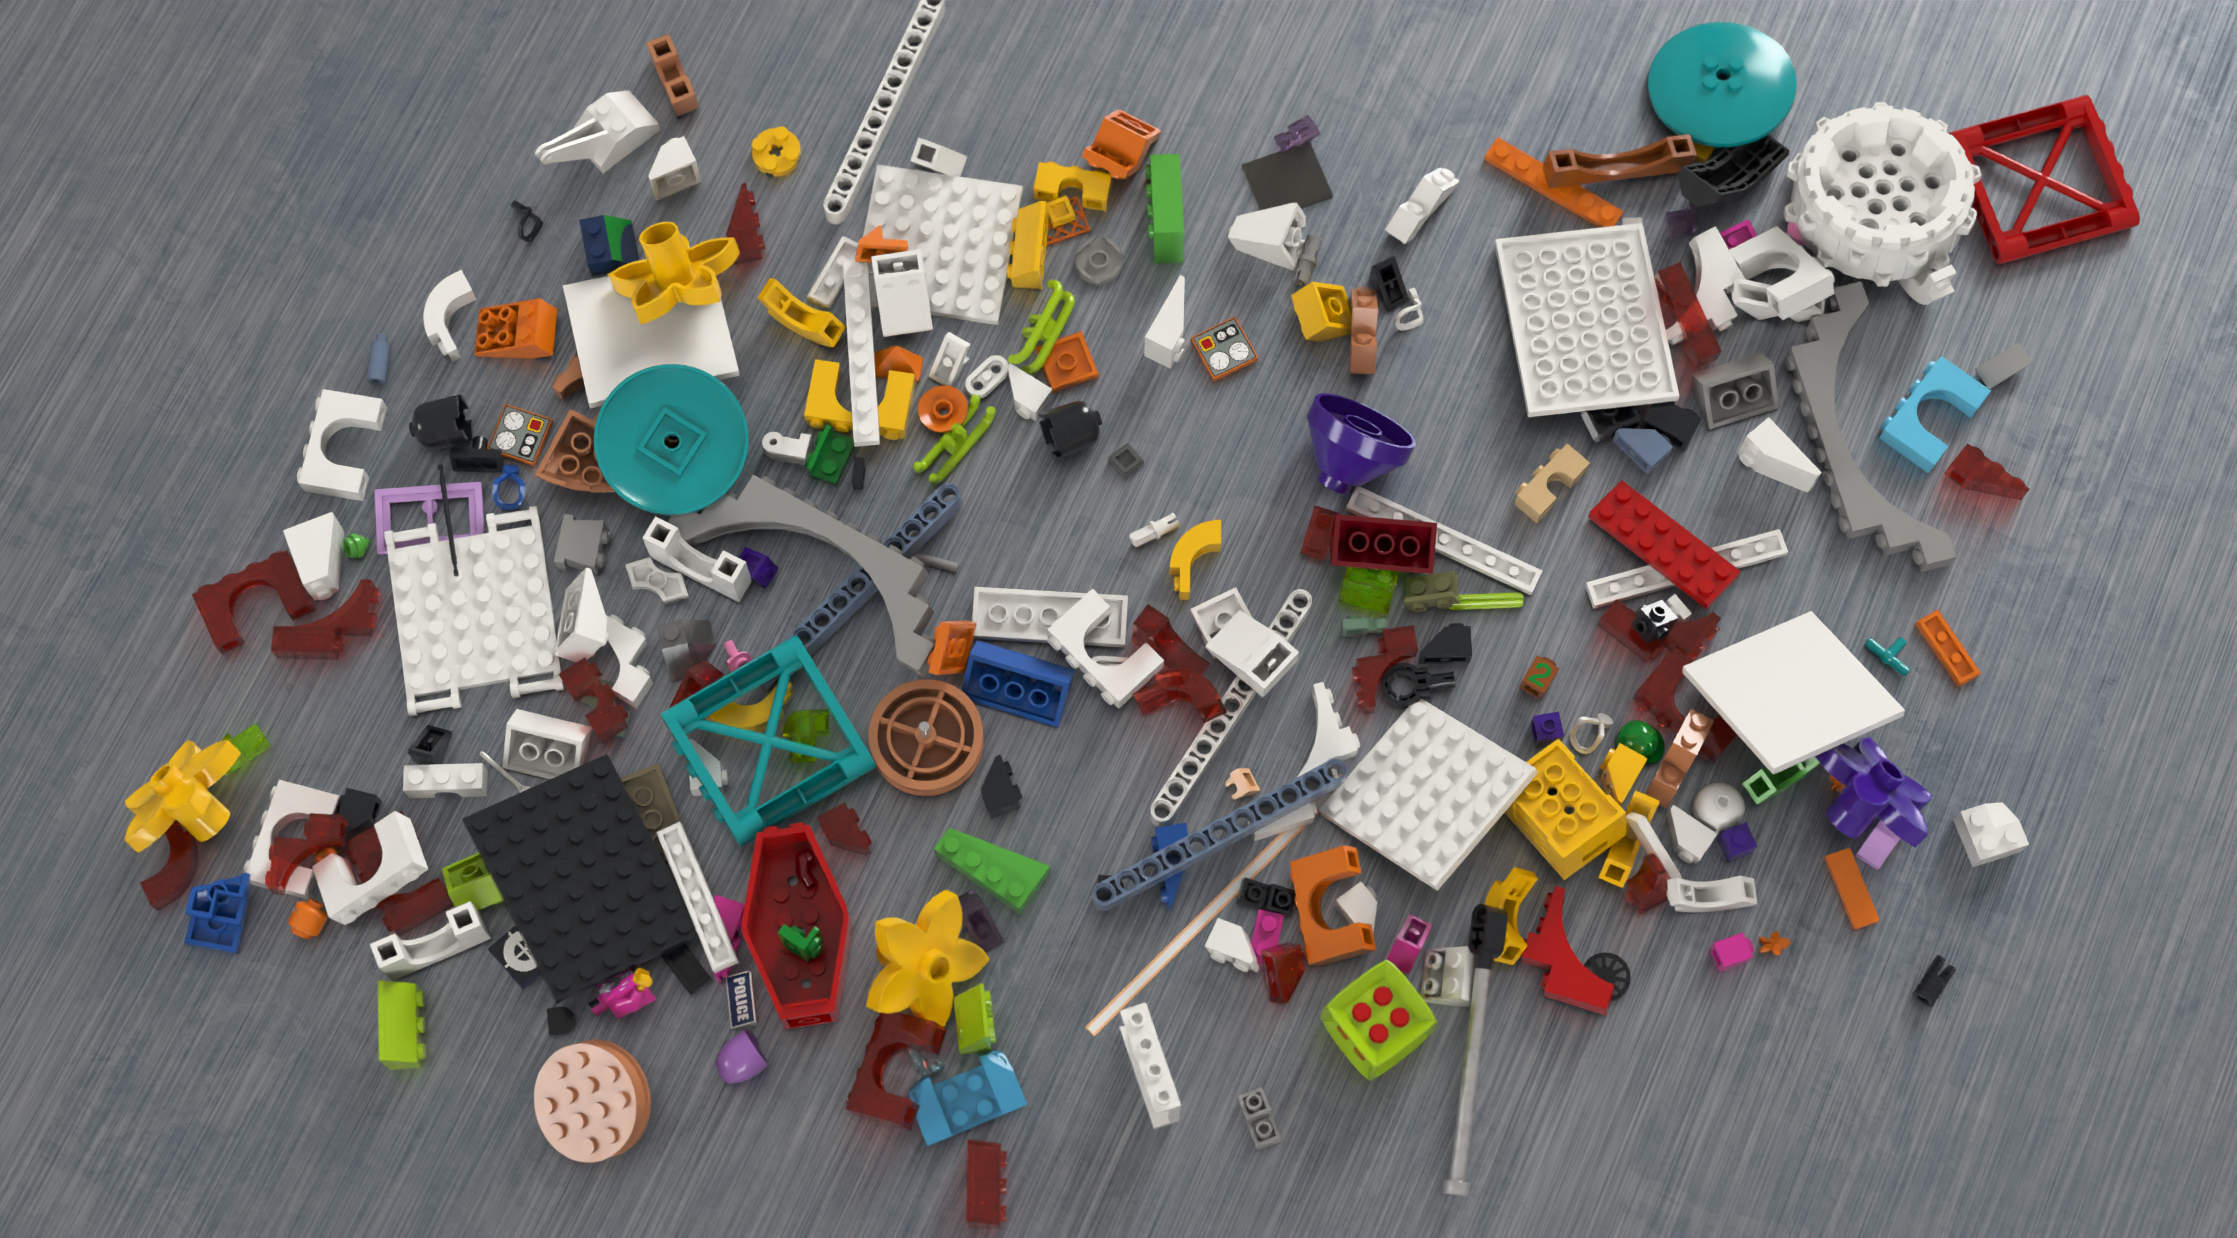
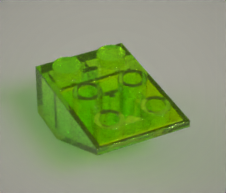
M1347 567L1338 601L1388 614L1399 571Z

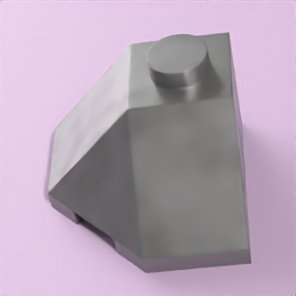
M680 619L656 625L671 682L697 676L702 668L701 665L716 646L710 621Z

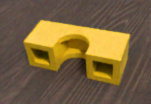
M1039 162L1033 188L1034 199L1050 202L1059 198L1064 189L1073 187L1079 189L1083 194V208L1107 211L1112 176L1102 170L1088 171L1083 170L1079 166L1065 167L1059 166L1055 162Z

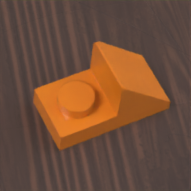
M879 225L858 241L855 262L872 263L871 256L908 251V240L883 239L882 227Z

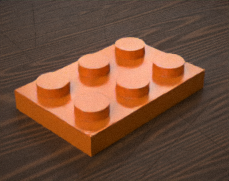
M968 620L940 622L934 633L936 643L934 651L929 655L928 665L930 668L928 673L935 675L965 673L977 623Z

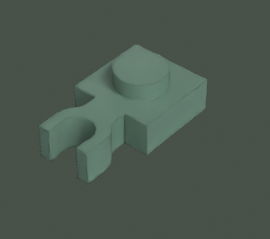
M1359 615L1348 616L1346 619H1342L1341 637L1365 636L1367 633H1385L1386 618L1368 620V618H1362Z

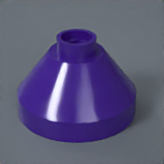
M1329 393L1317 394L1307 413L1316 463L1321 469L1318 481L1325 487L1340 494L1348 495L1353 486H1362L1407 464L1416 446L1414 437L1400 424L1369 406L1343 396Z

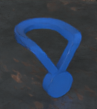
M516 465L503 466V475L496 478L492 484L493 500L503 510H515L521 506L524 500L525 483L518 477L519 467ZM511 477L518 484L519 498L516 502L507 504L500 500L498 493L500 483Z

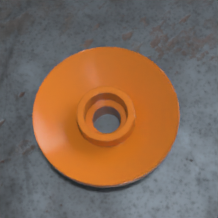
M947 385L936 386L929 389L921 397L918 404V415L923 425L928 429L939 433L950 432L954 423L960 425L964 423L968 415V403L963 393L958 389ZM942 410L948 411L946 415H940L939 413Z

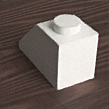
M1010 363L1007 367L1008 378L1016 412L1025 419L1031 418L1037 421L1040 417L1039 413L1044 411L1053 398L1052 388Z
M689 739L720 792L724 794V785L729 784L727 769L723 770L718 759L696 741ZM689 774L692 795L702 796L699 787L702 786L697 777L692 779Z
M1673 805L1666 816L1674 851L1679 853L1678 857L1684 862L1697 865L1717 836V833Z
M1361 881L1336 899L1334 906L1349 925L1357 922L1371 924L1374 933L1377 895L1369 885L1365 887Z

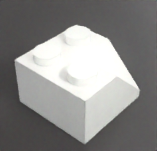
M2003 802L1982 804L1960 811L1953 819L1972 867L2022 852L2029 845L2019 819Z

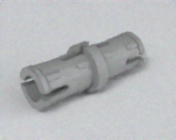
M1316 235L1307 236L1304 250L1298 257L1299 264L1293 279L1294 283L1301 286L1309 284L1313 268L1318 263L1317 256L1323 241L1321 237Z

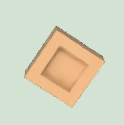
M1237 768L1230 773L1231 777L1225 782L1226 787H1231L1234 784L1237 787V792L1231 795L1233 799L1253 796L1261 791L1249 768Z

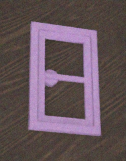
M482 482L446 484L448 499L469 498L470 534L453 535V538L485 534ZM441 485L374 489L377 554H388L384 532L391 530L390 503L424 501L422 509L427 514L428 524L433 523V514L438 510V504L435 500L442 499ZM439 536V541L449 540L448 536ZM430 537L396 542V549L430 543Z

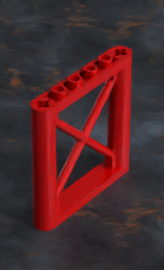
M2082 95L1948 132L1950 135H1953L1964 149L1971 165H1975L1972 157L1981 155L2036 181L2012 229L2004 232L2001 230L1981 178L1977 183L1973 184L1975 191L1971 206L1977 211L1976 219L1991 256L1997 265L2139 225L2140 215L2133 199V190L2124 178L2123 166L2116 159L2114 145L2108 140L2105 133V124L2099 118L2089 95ZM2063 126L2041 172L1988 148ZM2082 127L2112 202L2103 203L2049 177L2073 129ZM2044 186L2097 210L2094 213L2022 232Z

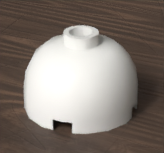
M1716 782L1703 787L1696 794L1691 810L1697 821L1719 836L1722 831L1738 826L1742 822L1745 813V803L1742 795L1735 787L1724 782Z

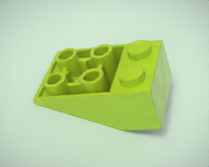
M979 984L954 997L960 1055L992 1051L991 1044L996 1043L990 991H985L984 984Z

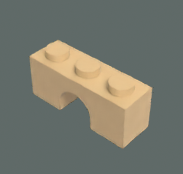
M1568 443L1562 449L1556 448L1548 458L1551 461L1545 467L1540 465L1532 474L1534 478L1528 484L1526 482L1521 484L1515 492L1517 497L1514 504L1536 523L1554 506L1557 498L1548 490L1547 484L1551 481H1560L1571 489L1588 470L1590 462Z

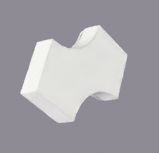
M650 557L625 564L633 590H650L662 599L665 606L689 599L682 573L661 571L653 564Z

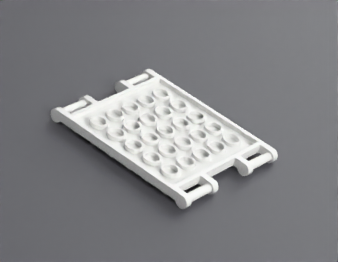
M537 505L530 506L528 510L499 515L494 513L486 514L489 533L454 539L457 569L459 572L457 577L453 573L454 567L451 560L449 540L439 541L436 523L428 524V527L393 532V530L384 532L409 717L417 716L420 712L453 707V709L462 708L460 690L510 681L512 699L520 698L523 694L556 689V691L564 690L560 657L554 655L557 633ZM530 519L532 522L531 526L502 531L497 529V525ZM430 537V543L396 549V542ZM548 674L554 675V679L519 685V679ZM451 692V697L417 702L416 697Z

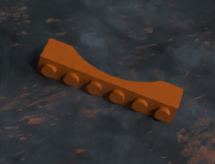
M1690 134L1665 137L1645 147L1616 154H1589L1573 148L1548 152L1543 165V171L1548 188L1677 173L1680 172L1683 166L1692 165L1696 152Z

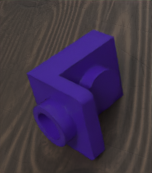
M747 547L744 548L738 557L746 562L751 579L755 580L761 587L767 588L778 571L775 563L767 555Z

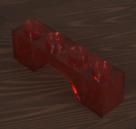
M1681 262L1657 271L1654 278L1656 287L1663 302L1670 306L1677 318L1683 335L1684 347L1694 369L1717 360L1722 352Z

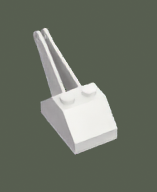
M629 90L606 93L585 109L574 129L552 141L542 144L535 151V155L540 158L543 164L590 159L602 173H605L660 132L661 129L659 123Z

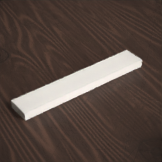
M677 822L656 832L713 972L717 973L739 963L683 824Z

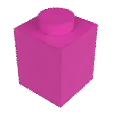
M1743 932L1714 942L1709 948L1719 973L1748 963L1753 958L1752 953H1754L1751 940L1745 938Z

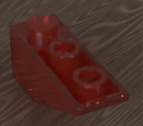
M746 182L741 185L726 232L727 238H735L740 252L733 263L734 265L763 259L761 250L766 249L763 235H757L756 228L761 227L758 212H752L751 206L756 205L753 190H747Z
M1968 443L1944 473L1964 489L2022 500L2030 490L2023 480L2010 475L2000 463L1991 461L1984 456L1981 449Z

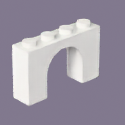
M1777 226L1729 250L1746 280L1775 268H1786L1795 271L1790 277L1766 288L1769 308L1782 320L1834 294L1833 283L1835 279L1832 272L1820 265L1819 261L1815 257H1811L1802 245L1794 242L1788 233H1784Z
M323 389L321 397H318L316 400L315 410L317 414L315 421L312 420L310 423L309 434L311 436L309 444L304 446L303 467L298 469L297 482L304 492L364 501L369 481L365 470L330 462L326 459V445L334 433L346 427L381 431L387 407L380 398Z
M656 516L643 536V541L650 558L739 603L752 582L745 561L725 551H722L718 560L706 556L683 540L678 527Z
M1091 589L1047 629L1049 638L1047 641L1056 651L1061 650L1066 655L1065 659L1072 668L1076 669L1078 667L1084 673L1083 678L1091 687L1096 685L1102 691L1101 696L1109 705L1114 703L1119 709L1164 668V660L1145 643L1131 657L1119 665L1103 666L1094 662L1087 655L1084 642L1088 634L1110 615V605L1094 589Z
M279 780L277 786H274L271 790L269 809L262 815V829L260 834L254 838L252 850L254 851L251 860H247L244 866L243 873L251 875L250 884L309 900L317 882L314 871L280 860L276 850L277 838L287 824L298 819H310L331 825L332 821L337 819L339 813L338 801L340 796Z
M394 811L374 824L382 846L383 856L376 874L364 884L357 885L349 860L334 853H331L312 866L330 919L343 925L351 923L358 916L374 908L379 902L395 894L400 888L416 880L419 875L428 870L410 818Z
M470 901L447 911L446 915L449 923L432 934L414 940H401L396 934L371 943L370 946L379 969L391 981H394L490 940L491 937L483 916Z

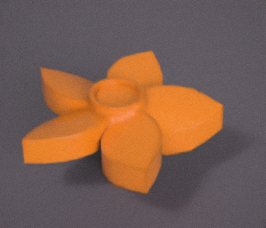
M1778 931L1773 932L1770 938L1759 936V941L1764 944L1760 949V953L1771 950V953L1774 955H1781L1782 949L1790 945V940L1780 938Z

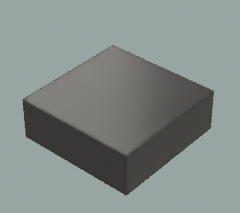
M1126 443L1108 457V461L1124 479L1144 464V460L1129 443Z

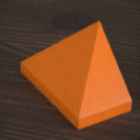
M897 345L874 352L876 378L888 379L889 370L914 374L915 382H920L923 357Z

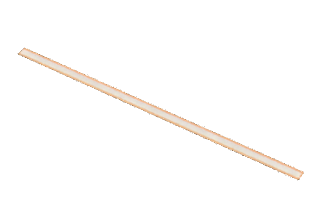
M1337 788L1314 800L1317 808L1315 817L1320 813L1319 809ZM1306 826L1280 833L1085 1028L1095 1036L1239 893L1243 878L1253 879Z

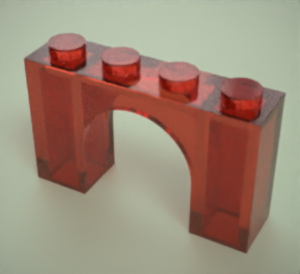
M287 550L277 551L260 563H251L246 566L245 570L236 574H227L221 581L213 585H204L198 589V592L192 594L214 645L221 654L245 644V640L234 617V607L240 595L252 587L267 586L276 590L293 621L317 610L310 594L302 584L294 559Z
M1674 646L1639 687L1633 699L1644 712L1649 711L1653 714L1661 726L1664 728L1669 727L1675 733H1678L1686 717L1678 711L1675 705L1674 690L1685 677L1682 673L1683 666L1694 661ZM1720 714L1713 719L1714 722L1698 752L1701 758L1706 761L1711 760L1713 763L1717 761L1737 737V733Z
M375 826L346 842L350 849L346 854L353 866L358 864L362 872L358 876L363 884L376 874L382 862L383 851ZM437 877L412 892L390 895L375 907L377 910L382 908L386 916L382 920L388 931L394 930L398 936H401L451 908L454 904L446 886Z
M899 1012L891 1014L880 1013L875 1020L873 1034L866 1045L865 1056L857 1070L856 1080L852 1091L847 1097L845 1109L857 1117L911 1131L920 1105L909 1098L886 1092L883 1085L884 1068L894 1054L904 1049H917L938 1055L947 1029L937 1022Z

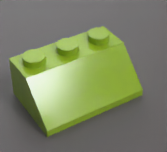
M479 853L441 868L448 894L455 908L471 901L479 911L489 905H496L503 901Z
M378 981L379 1061L389 1070L422 1067V1060L426 1059V1046L422 1043L421 1033H425L426 1029L425 1018L421 1017V1007L425 1006L424 991H420V988L415 983Z

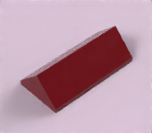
M1335 514L1329 537L1331 565L1433 574L1437 523Z

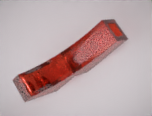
M361 579L351 597L330 615L304 625L273 626L272 653L276 658L339 660V652H342L344 648V638L341 635L372 636V629L377 626V614L374 613L375 603H379V588L375 586L371 579Z
M1617 599L1598 622V626L1645 663L1651 657L1656 659L1665 647L1687 663L1691 657L1696 659L1705 648L1702 644L1707 638L1712 640L1719 632L1720 628L1717 625L1721 617L1712 612L1697 620L1675 623L1666 638L1661 641L1657 639L1650 643H1646L1631 626L1636 617V612Z

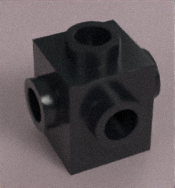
M1660 600L1650 605H1642L1636 611V617L1631 626L1646 643L1657 639L1661 641L1669 635L1678 617L1663 600Z

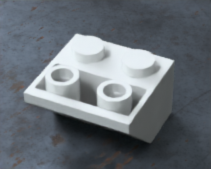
M1467 946L1426 949L1421 997L1423 1000L1429 1003L1470 1007L1477 955L1471 953Z

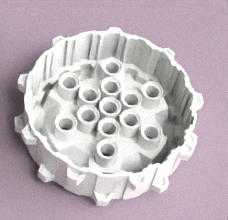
M1876 102L1872 108H1858L1833 119L1823 117L1816 122V134L1812 135L1806 143L1803 154L1797 153L1793 161L1789 163L1787 177L1794 181L1790 199L1792 202L1785 206L1783 213L1785 221L1797 225L1804 244L1817 255L1816 259L1824 268L1834 267L1851 277L1870 279L1875 281L1877 286L1888 287L1891 280H1905L1919 276L1927 270H1940L1948 266L1950 262L1948 254L1953 251L1960 236L1968 235L1975 223L1977 211L1971 208L1975 191L1973 184L1980 180L1981 172L1979 166L1971 165L1964 149L1953 135L1946 132L1948 127L1946 123L1941 120L1935 121L1931 118L1928 120L1922 117L1921 113L1910 109H1893V106H1888L1886 102Z

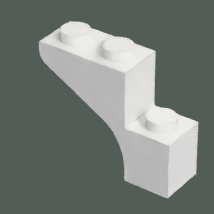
M1439 168L1424 176L1409 201L1399 206L1385 230L1404 244L1413 240L1424 222L1455 190L1460 181L1454 178L1455 175L1451 171L1444 168Z
M1746 279L1734 280V290L1732 291L1733 304L1757 320L1778 316L1769 308L1766 288L1772 285ZM1824 299L1790 316V318L1798 323L1811 320L1812 317L1824 315Z
M613 614L610 617L606 615L608 621L606 631L609 633L607 640L620 662L619 676L612 687V691L615 697L637 709L654 684L647 669L640 665H637L635 668V665L649 646L645 638L646 635L636 627L629 629L624 626V622L619 617Z

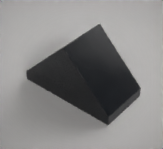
M1394 256L1371 266L1369 282L1373 289L1376 290V294L1387 311L1409 301Z
M427 725L408 749L409 756L415 763L420 765L442 764L452 737V731Z

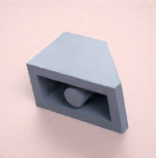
M1619 428L1612 440L1648 475L1670 455L1673 449L1669 438L1664 434H1659L1655 429Z

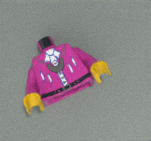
M634 967L596 985L601 995L588 1003L595 1016L597 1017L610 1008L616 1018H622L656 1000L649 989L652 984L650 972Z

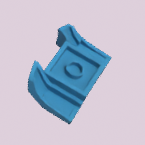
M997 1050L977 1053L982 1064L981 1066L933 1086L927 1074L909 1088L908 1094L927 1146L1027 1105L1016 1075L1003 1052Z

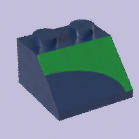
M607 215L579 220L587 264L592 276L611 273L621 266L639 260L632 220Z

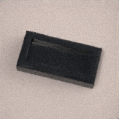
M686 944L660 955L691 996L712 981V978Z

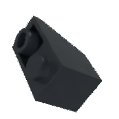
M1001 755L995 757L981 787V796L990 819L1019 809V800L1023 799L1018 785H1012L1010 776L1013 775L1011 766L1008 761L1003 762Z
M346 788L345 794H342L338 801L339 813L337 819H334L330 826L331 838L335 843L342 845L372 828L381 807V799L375 794Z

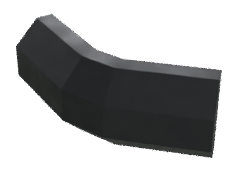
M1769 134L1748 144L1725 147L1717 156L1707 162L1682 167L1678 174L1682 196L1697 207L1739 199L1763 181L1789 155V149Z

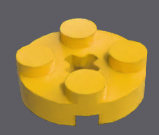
M779 126L767 129L754 138L751 153L753 162L759 171L764 174L766 172L780 177L791 173L797 167L801 157V147L793 133L789 132L787 128ZM773 148L782 149L780 151L781 155L778 157L775 154L770 155Z

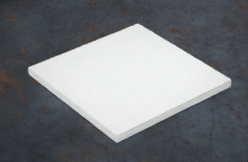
M608 276L563 285L590 408L602 406L611 391L630 375L656 365L679 364L691 366L713 375L718 380L740 376L721 300L720 302L708 305H689L680 302L665 315L641 325L631 303L632 298L617 293L613 289Z
M1812 611L1683 666L1682 673L1772 774H1776L1899 719L1905 713L1904 708Z

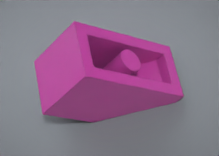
M1409 913L1390 950L1387 960L1400 971L1409 974L1433 925Z

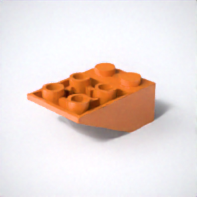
M540 298L480 308L474 355L527 359L552 356L558 309Z

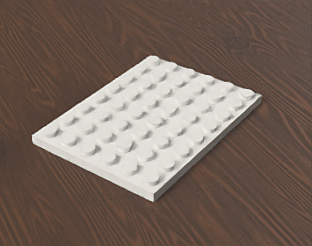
M1643 223L1495 240L1528 417L1678 401L1679 391Z

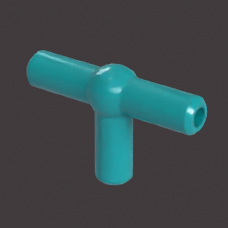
M1899 637L1887 650L1872 638L1865 642V646L1880 657L1882 663L1890 665L1902 676H1906L1910 672V668L1895 657L1907 644L1904 638Z

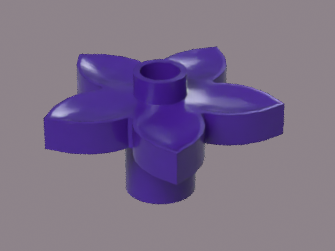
M1870 736L1862 738L1854 748L1843 743L1815 756L1819 763L1834 778L1845 785L1841 794L1826 810L1830 822L1840 832L1851 838H1858L1879 816L1882 822L1894 834L1915 848L1928 835V827L1920 811L1929 803L1933 795L1922 785L1903 775L1902 771L1889 761L1883 750Z

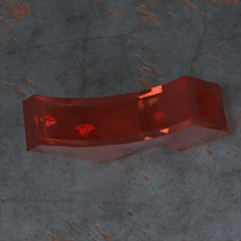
M1414 625L1383 629L1381 638H1378V647L1380 654H1384L1357 658L1355 667H1352V676L1354 683L1358 682L1360 691L1356 692L1358 707H1363L1364 714L1375 712L1376 688L1384 672L1394 664L1416 657L1418 646Z
M310 813L309 821H306L304 825V836L307 837L306 839L275 837L274 845H270L269 848L271 868L270 871L266 872L265 885L268 887V890L274 895H285L291 875L305 859L324 849L344 847L347 820L342 815Z

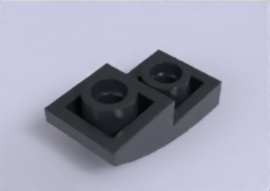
M1245 877L1241 881L1236 904L1290 917L1296 893L1295 890L1273 883L1268 885Z

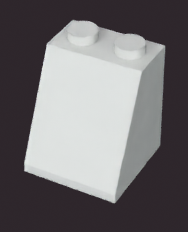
M333 512L283 530L302 584L314 601L317 599H328L333 593L338 592L343 555L342 540L344 539L345 532Z

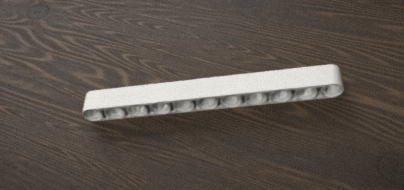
M945 0L920 1L824 200L823 205L826 219L831 224H841L847 219L946 11ZM933 2L939 3L937 6L929 5ZM924 22L929 23L927 26H921L920 24ZM915 42L920 44L915 47L910 46V44ZM902 63H909V64H910V65L907 66V67H901V66H900ZM893 83L900 84L898 87H891L890 85ZM882 104H890L888 108L880 107ZM873 124L881 125L879 128L876 129L871 128ZM866 144L871 146L868 149L860 148L861 146ZM854 165L861 166L858 170L850 169ZM843 186L851 187L848 191L840 190ZM833 207L841 208L838 212L830 211Z
M1304 589L1293 591L1269 626V629L1280 635L1288 643L1291 642L1311 610L1312 597L1310 593ZM1303 600L1306 606L1298 608L1293 602ZM1288 620L1293 626L1285 629L1280 625V622ZM1236 676L1152 803L1150 819L1155 826L1164 827L1172 823L1257 692L1253 689L1243 691L1239 688L1238 685L1244 681ZM1234 703L1239 709L1235 712H1229L1225 709V705ZM1214 724H1220L1225 730L1221 733H1215L1211 730V727ZM1201 745H1207L1211 751L1208 754H1201L1197 751V748ZM1187 766H1193L1197 772L1194 775H1186L1183 769ZM1173 787H1178L1183 791V794L1174 797L1169 793V790ZM1164 808L1169 812V815L1165 818H1159L1155 815V811Z

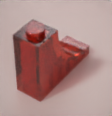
M1147 604L1133 623L1132 642L1139 647L1147 643L1164 660V665L1195 686L1210 666V663L1198 655L1179 637L1171 626L1168 617Z

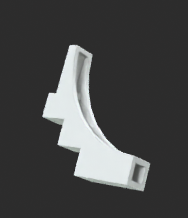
M1323 682L1314 684L1312 687L1317 731L1309 759L1297 777L1331 759L1345 761L1355 758L1358 751L1357 748H1360L1357 734H1352L1350 727L1339 729L1342 727L1338 712H1333L1331 706L1334 703L1333 696L1329 688L1325 689ZM1336 769L1328 771L1330 777L1339 778ZM1314 781L1305 783V787L1309 790L1314 791L1319 788L1318 784ZM1291 793L1282 795V799L1287 803H1292L1296 800L1295 796ZM1312 801L1252 833L1253 840L1258 841L1313 824L1314 815L1317 814L1315 802ZM1263 805L1259 808V811L1264 815H1270L1273 812L1272 808L1268 805Z

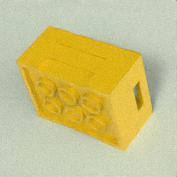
M1559 739L1526 762L1535 767L1538 774L1504 813L1556 872L1566 880L1626 836V812L1609 794L1606 795L1575 761V756ZM1554 788L1558 793L1551 796L1547 793L1549 789ZM1567 807H1572L1575 810L1572 814L1564 812Z

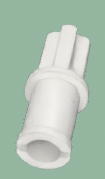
M1171 513L1156 522L1150 521L1149 525L1129 535L1131 543L1134 547H1139L1153 539L1159 540L1161 535L1180 528L1179 521H1174L1177 517L1174 513Z

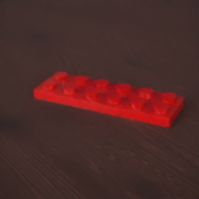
M1623 480L1588 514L1589 519L1705 609H1708L1740 576L1741 571Z

